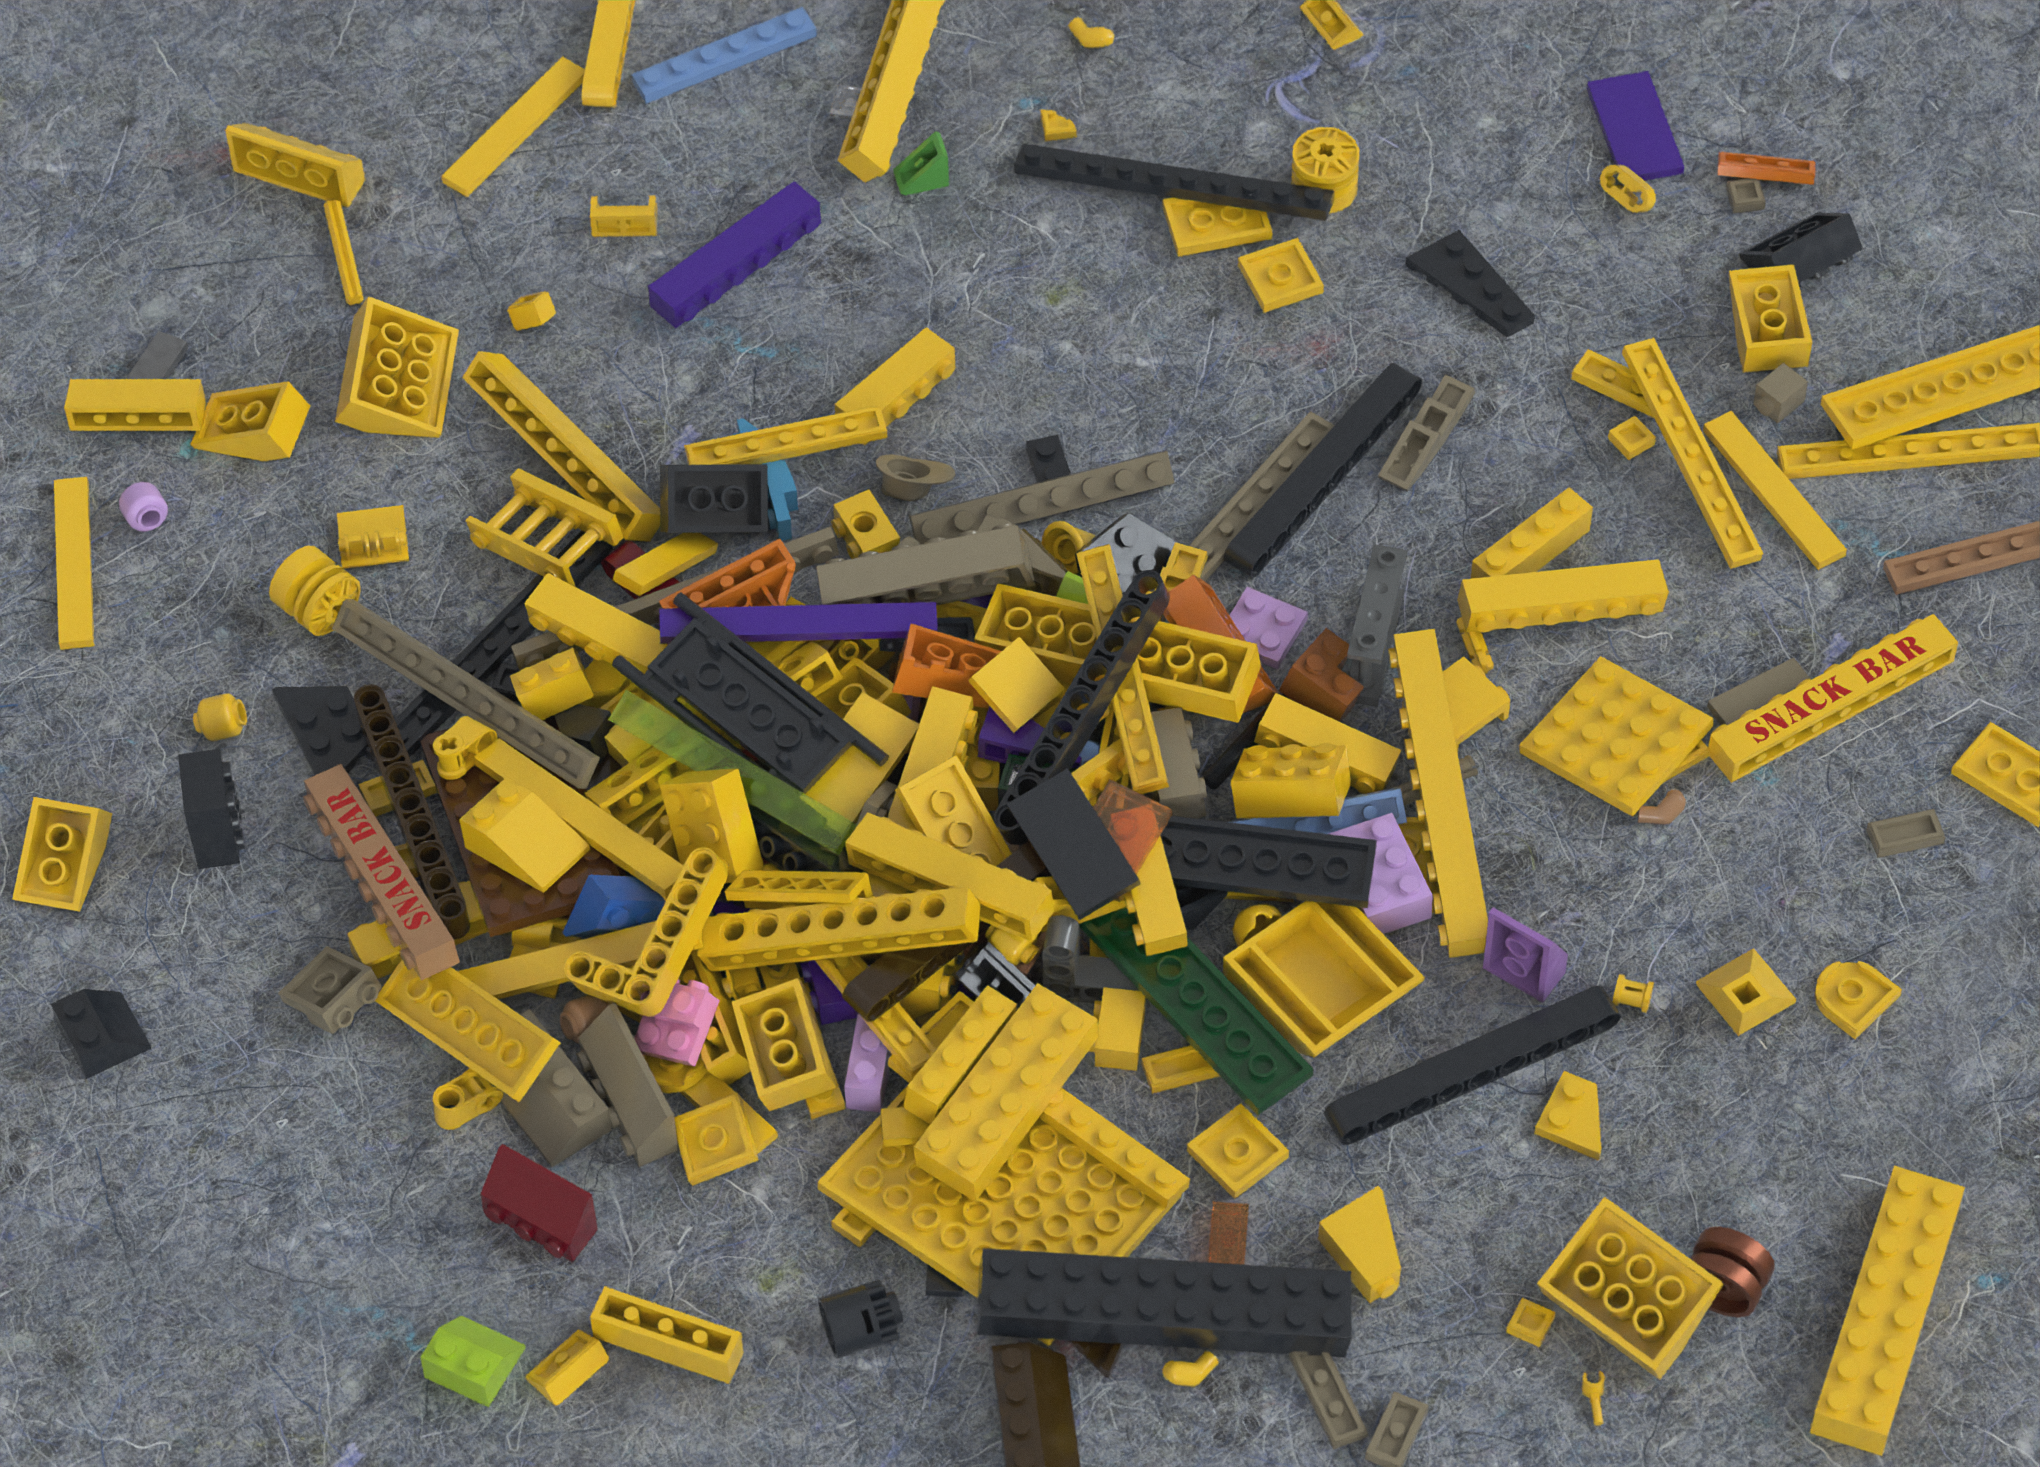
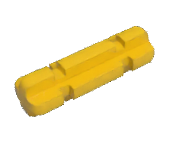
M1460 617L1457 619L1456 624L1469 658L1472 659L1471 663L1478 665L1487 674L1488 671L1493 669L1494 663L1483 635L1479 631L1466 633L1463 619Z

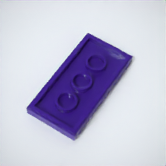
M1649 71L1587 82L1586 89L1614 165L1628 167L1644 181L1684 174V163Z

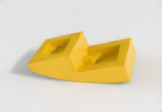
M1175 542L1166 567L1162 568L1160 574L1168 592L1193 574L1200 578L1208 558L1207 551Z

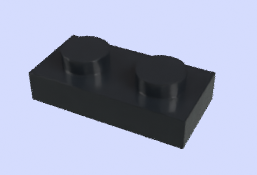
M1058 434L1026 441V451L1037 483L1071 474Z

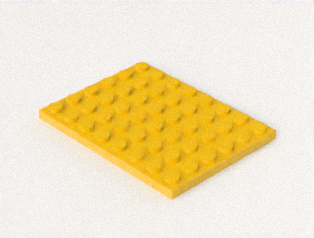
M907 1086L887 1108L904 1107ZM881 1114L817 1182L818 1190L977 1298L979 1265L983 1248L1128 1257L1181 1198L1180 1195L1166 1209L1040 1118L1037 1119L976 1202L916 1166L915 1144L883 1146ZM1038 1339L1047 1346H1050L1054 1341L1053 1339Z

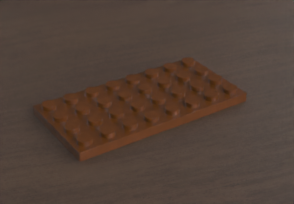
M554 715L542 720L560 732ZM450 728L430 733L420 741L425 760L436 785L437 793L490 937L571 914L589 875L620 876L613 861L590 846V851L543 893L466 849L459 819L500 782L475 765L458 779L447 780L438 775L437 763L439 759L434 753L433 742ZM507 743L508 745L519 751L521 754L532 760L534 763L545 769L547 772L561 780L563 783L574 789L576 792L587 798L584 794L585 792H587L586 788L579 789L562 777L558 776L545 766L541 765L528 755L524 754L511 744Z

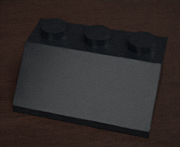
M1817 212L1739 253V256L1749 269L1794 265L1800 288V282L1808 278L1812 280L1827 273L1826 269L1832 265L1839 266L1853 260V254L1863 250L1850 213Z

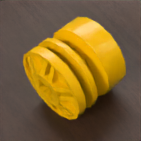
M1318 127L1300 135L1293 145L1291 184L1334 190V202L1329 214L1342 211L1348 207L1357 195L1360 149L1355 139L1347 132L1334 127Z
M304 546L293 552L279 566L271 580L269 596L273 603L290 616H294L295 620L312 634L324 636L334 631L332 627L343 601L354 599L358 602L361 587L360 582L340 565H335V562L316 546Z

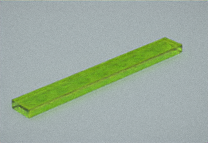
M627 690L608 719L695 771L738 768L747 802L838 855L857 825Z

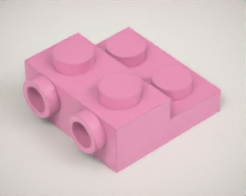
M678 979L661 1012L654 1016L642 1017L634 1039L643 1055L696 1066L720 1000L708 992L709 987L694 980H689L687 986L680 985L681 981ZM650 990L642 994L640 1001L647 998Z

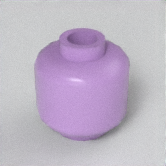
M148 482L132 484L124 490L119 499L120 511L130 527L137 531L146 532L154 530L164 522L168 514L167 503L159 490Z

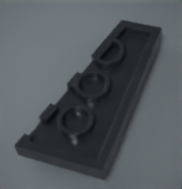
M1460 230L1406 257L1405 266L1412 271L1418 270L1427 276L1426 280L1436 288L1440 285L1450 292L1452 299L1460 305L1463 303L1467 304L1476 311L1475 315L1504 336L1509 337L1534 324L1535 315Z

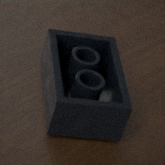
M767 464L660 465V532H768Z
M220 749L179 754L184 814L198 869L239 864V850L245 849L243 830L240 828V820H242L240 802L237 799L230 761L223 762Z

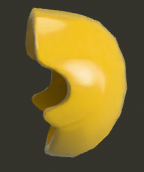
M1256 904L1243 909L1237 914L1232 927L1237 946L1239 947L1280 919L1282 914L1279 909L1269 904Z

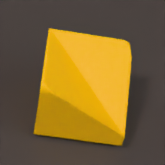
M546 291L521 296L507 309L513 327L517 331L541 326L556 314L549 292Z

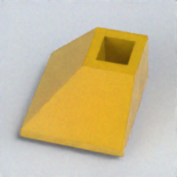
M1754 948L1696 981L1697 987L1738 1036L1796 1003V998Z

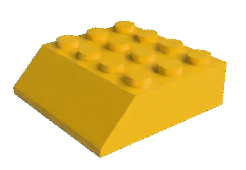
M1304 901L1223 957V975L1299 1054L1310 1057L1319 1055L1422 983L1425 978L1358 907Z

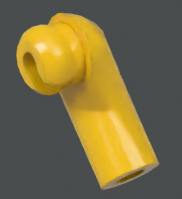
M1079 17L1071 20L1068 28L1085 48H1102L1110 46L1114 41V34L1110 29L1105 27H1087Z

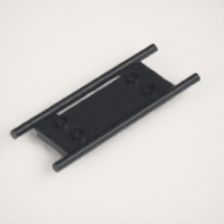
M682 592L678 593L673 600V604L693 620L647 666L648 670L646 673L641 672L621 655L614 659L612 666L817 830L821 831L827 825L828 819L801 798L851 745H854L879 766H883L887 762L889 755ZM681 697L771 769L769 773L677 699Z

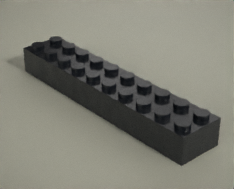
M983 1248L979 1265L977 1335L1280 1354L1307 1352V1355L1321 1356L1322 1352H1328L1331 1357H1346L1352 1339L1351 1271Z

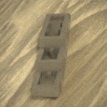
M1445 374L1432 398L1428 397L1415 420L1409 421L1378 477L1408 492L1456 426L1473 398L1475 389Z

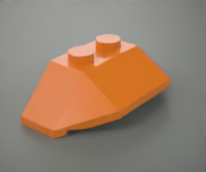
M779 538L660 600L659 603L662 609L678 608L673 604V600L678 593L682 592L701 608L785 606L796 563Z

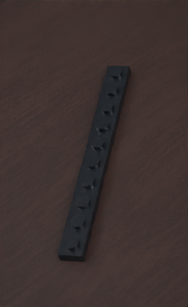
M1024 143L1014 163L1015 174L1323 221L1327 220L1334 202V190Z
M581 530L556 558L559 559L585 532ZM603 540L596 541L569 568L575 587L613 550V545ZM538 574L452 663L484 682L500 666V663L504 662L513 652L511 646L523 642L536 629L529 622V616L524 603L544 577ZM426 689L395 719L409 757L421 746L420 741L428 734L434 733L456 710ZM367 747L365 749L366 756L374 762L370 749Z

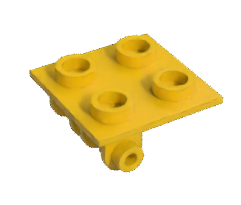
M403 505L337 513L338 545L343 569L409 561Z

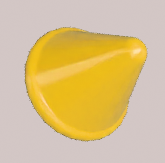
M1055 521L1044 530L1041 546L1042 550L1066 573L1069 571L1076 575L1079 573V570L1077 569L1075 553L1096 536L1067 522Z

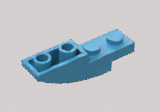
M744 418L737 419L738 433L733 435L758 429ZM784 459L763 463L767 464L768 502L770 505V509H768L770 530L776 529L778 539L780 538L782 541L792 539L789 512L798 510L797 489L793 477Z

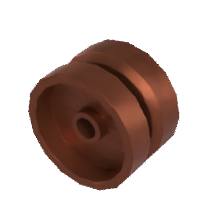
M1725 1227L1706 1228L1700 1234L1693 1248V1255L1690 1257L1692 1261L1723 1282L1721 1289L1708 1309L1730 1317L1749 1316L1755 1310L1761 1298V1290L1768 1284L1775 1270V1261L1771 1254L1758 1241L1744 1233Z

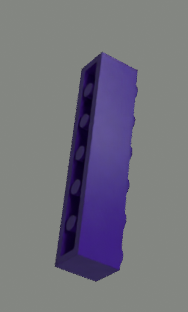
M793 181L648 285L650 307L675 329L684 322L692 320L703 308L717 302L732 287L743 283L746 277L757 269L765 267L772 258L782 251L790 249L797 240L807 233H812L816 230L819 224H821L820 202Z

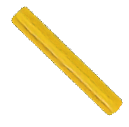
M337 199L326 201L324 203V210L346 303L349 305L360 304L363 301V293L341 202Z

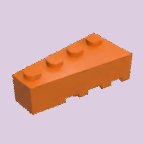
M911 623L899 656L892 693L928 698L933 686L971 696L974 706L989 709L990 705L968 680L1002 651Z

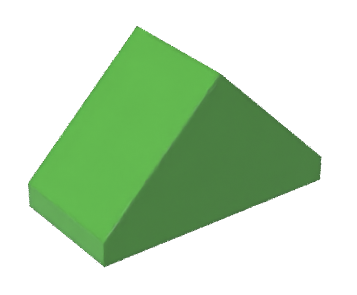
M935 131L893 169L901 194L910 195L949 186L948 155L939 132Z

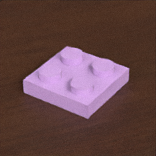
M1246 587L1232 610L1230 617L1245 640L1257 644L1260 662L1278 669L1305 625L1308 612Z

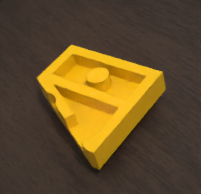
M1563 1071L1535 1126L1534 1134L1599 1160L1601 1155V1135L1597 1084Z

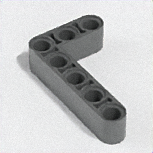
M1057 915L1048 920L1043 947V987L1067 1001L1092 1004L1095 1003V1000L1102 1001L1103 987L1140 991L1109 958L1080 955L1079 923L1075 919ZM1146 998V1010L1158 1011Z

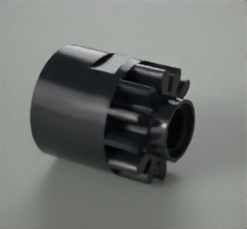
M880 1279L818 1298L824 1330L836 1359L871 1349L899 1338L896 1324L903 1323L901 1308L895 1292L890 1291L886 1293Z

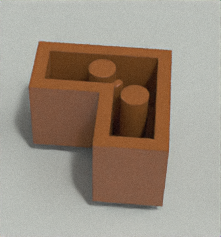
M1325 628L1292 665L1279 691L1303 706L1342 722L1351 712L1364 686L1342 671L1348 659L1347 653L1350 644L1328 628Z

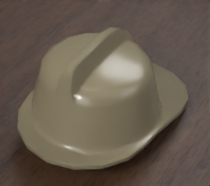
M892 454L882 455L876 459V467L883 473L882 493L904 501L919 500L928 494L932 485L949 482L956 476L955 470L950 465L942 462L912 459Z

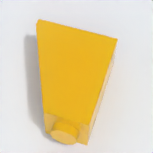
M1378 1185L1320 1221L1318 1232L1320 1243L1343 1271H1351V1281L1369 1304L1380 1297L1385 1299L1391 1296L1399 1286L1401 1273L1383 1190Z

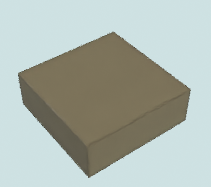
M1759 179L1727 182L1726 191L1733 213L1765 209L1766 202Z

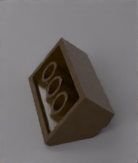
M1030 1342L992 1346V1368L1005 1467H1080L1066 1355Z

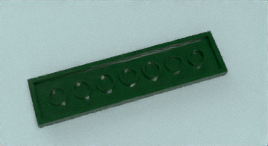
M1126 907L1079 924V927L1257 1115L1264 1112L1313 1076L1314 1069L1188 937V946L1146 956L1144 945L1137 946L1134 938L1132 925L1138 924L1135 912L1128 914Z

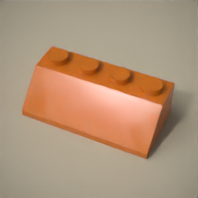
M1193 574L1169 591L1170 601L1163 614L1170 624H1177L1178 626L1246 641L1211 585ZM1262 665L1243 713L1270 703L1275 693L1279 694Z

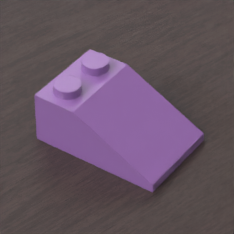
M1493 907L1488 917L1483 969L1543 1003L1566 973L1568 954L1553 941Z

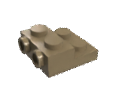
M326 946L278 994L283 1003L305 1013L311 1024L334 1034L339 1028L348 1027L354 1019V1014L365 1003L370 1004L374 1002L382 986L371 967Z

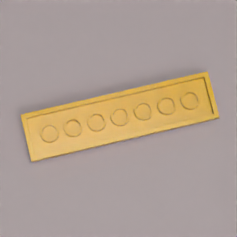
M2040 325L1823 395L1821 397V406L1850 448L1855 449L2040 388Z

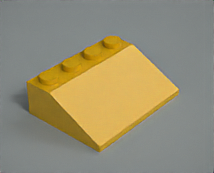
M368 296L353 317L335 422L365 433L439 438L442 435L459 329Z
M1604 1197L1545 1272L1537 1285L1542 1294L1660 1380L1683 1351L1721 1289L1723 1282Z

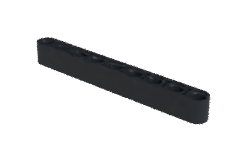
M1395 363L1387 366L1232 539L1224 553V561L1248 576L1256 577L1415 399L1422 386V379Z
M1143 570L1133 578L994 814V822L1005 841L1009 844L1021 845L1027 842L1028 839L1018 823L1013 827H1008L1015 819L1009 811L1007 803L1065 769L1071 770L1168 606L1170 594L1160 574L1156 571ZM1156 588V590L1153 593L1146 594V592L1150 589ZM1140 617L1137 621L1128 623L1131 619ZM1122 646L1120 650L1111 652L1115 647ZM1105 674L1101 680L1094 681L1096 677ZM1088 703L1084 709L1077 710L1080 705ZM1071 732L1067 738L1060 739L1063 734ZM1054 761L1050 767L1042 768L1046 763Z
M1602 986L1588 988L1341 1097L1327 1106L1324 1116L1341 1144H1353L1606 1032L1620 1021L1621 1014Z

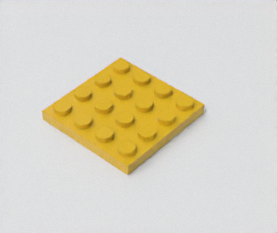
M1600 656L1520 743L1519 750L1520 754L1633 817L1639 808L1644 805L1713 727V717Z

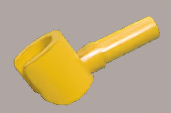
M1599 1371L1598 1383H1590L1587 1380L1586 1372H1584L1582 1380V1392L1586 1397L1590 1398L1593 1421L1596 1426L1603 1424L1600 1396L1604 1392L1605 1376L1602 1371Z

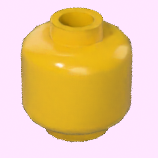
M230 693L204 698L198 704L197 713L193 714V723L196 731L203 733L209 741H219L235 737L241 733L243 726L247 723L246 709L240 699H236Z
M993 925L988 928L985 937L988 939L987 942H990L1014 966L1019 965L1021 962L1025 965L1029 964L1039 951V948L1036 946L1038 935L1033 942H1030Z

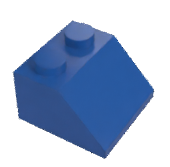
M589 875L562 933L566 937L590 938L657 920L666 901L659 893L636 877Z

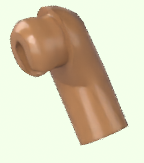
M1676 789L1670 790L1658 806H1642L1638 810V823H1672L1685 808L1686 799L1683 793Z

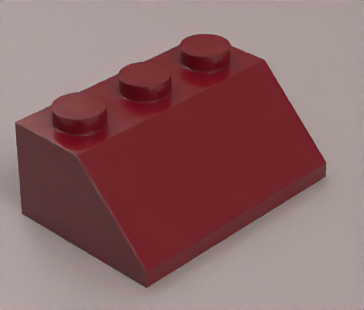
M504 1144L498 1148L480 1193L484 1214L494 1223L501 1224L503 1222L510 1226L524 1240L531 1241L533 1239L540 1243L552 1256L556 1258L564 1257L574 1262L598 1230L593 1195Z

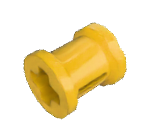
M1619 974L1612 1002L1615 1006L1621 1003L1641 1008V1012L1647 1013L1654 982L1649 981L1647 984L1625 979V975Z

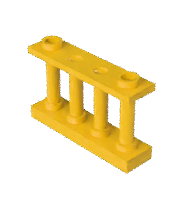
M519 468L510 476L515 489V496L487 523L472 516L466 519L471 533L470 538L477 547L481 549L486 548L543 577L549 573L574 587L575 584L569 568L596 541L603 540L616 546L624 538L615 514ZM524 505H531L537 508L511 535L499 530ZM548 517H555L561 520L535 547L523 542ZM578 528L585 532L559 559L548 554L571 529Z

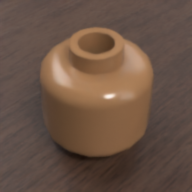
M591 995L568 1001L559 1019L561 1029L566 1038L572 1039L579 1044L578 1037L611 1003Z

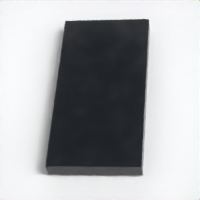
M1068 768L1007 803L1009 811L1079 920L1141 884L1136 873Z

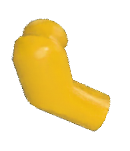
M1205 1351L1194 1363L1168 1361L1163 1366L1162 1373L1164 1378L1172 1384L1194 1387L1203 1381L1219 1364V1361L1214 1354Z

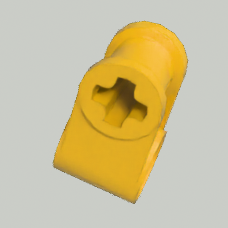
M469 716L460 718L455 725L437 737L433 742L434 753L439 759L437 763L438 775L447 780H454L464 776L475 765L474 756L497 740L496 731Z
M469 1068L462 1075L439 1086L433 1093L435 1121L443 1129H457L480 1114L495 1108L501 1102L503 1092ZM448 1105H454V1106H455V1107H453V1108H444L445 1106H448Z

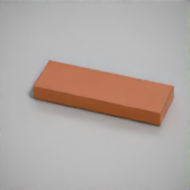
M1719 152L1717 175L1814 185L1815 162Z

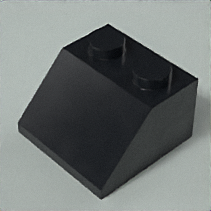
M82 989L51 1003L57 1026L86 1079L151 1049L150 1043L121 992Z

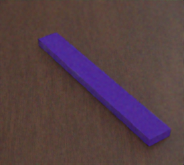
M936 602L702 608L744 642L906 638L911 623L938 631ZM680 608L659 609L660 644H669L693 619Z

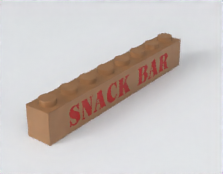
M339 764L304 780L307 795L303 796V800L310 815L317 814L316 820L324 837L331 836L330 843L338 859L344 857L346 860L344 861V866L352 881L358 879L360 882L357 885L366 903L372 901L373 905L371 907L377 922L380 925L384 923L387 925V928H385L387 936L394 948L400 946L402 949L400 950V955L408 970L414 968L419 978L423 980L460 963L454 939L343 765Z

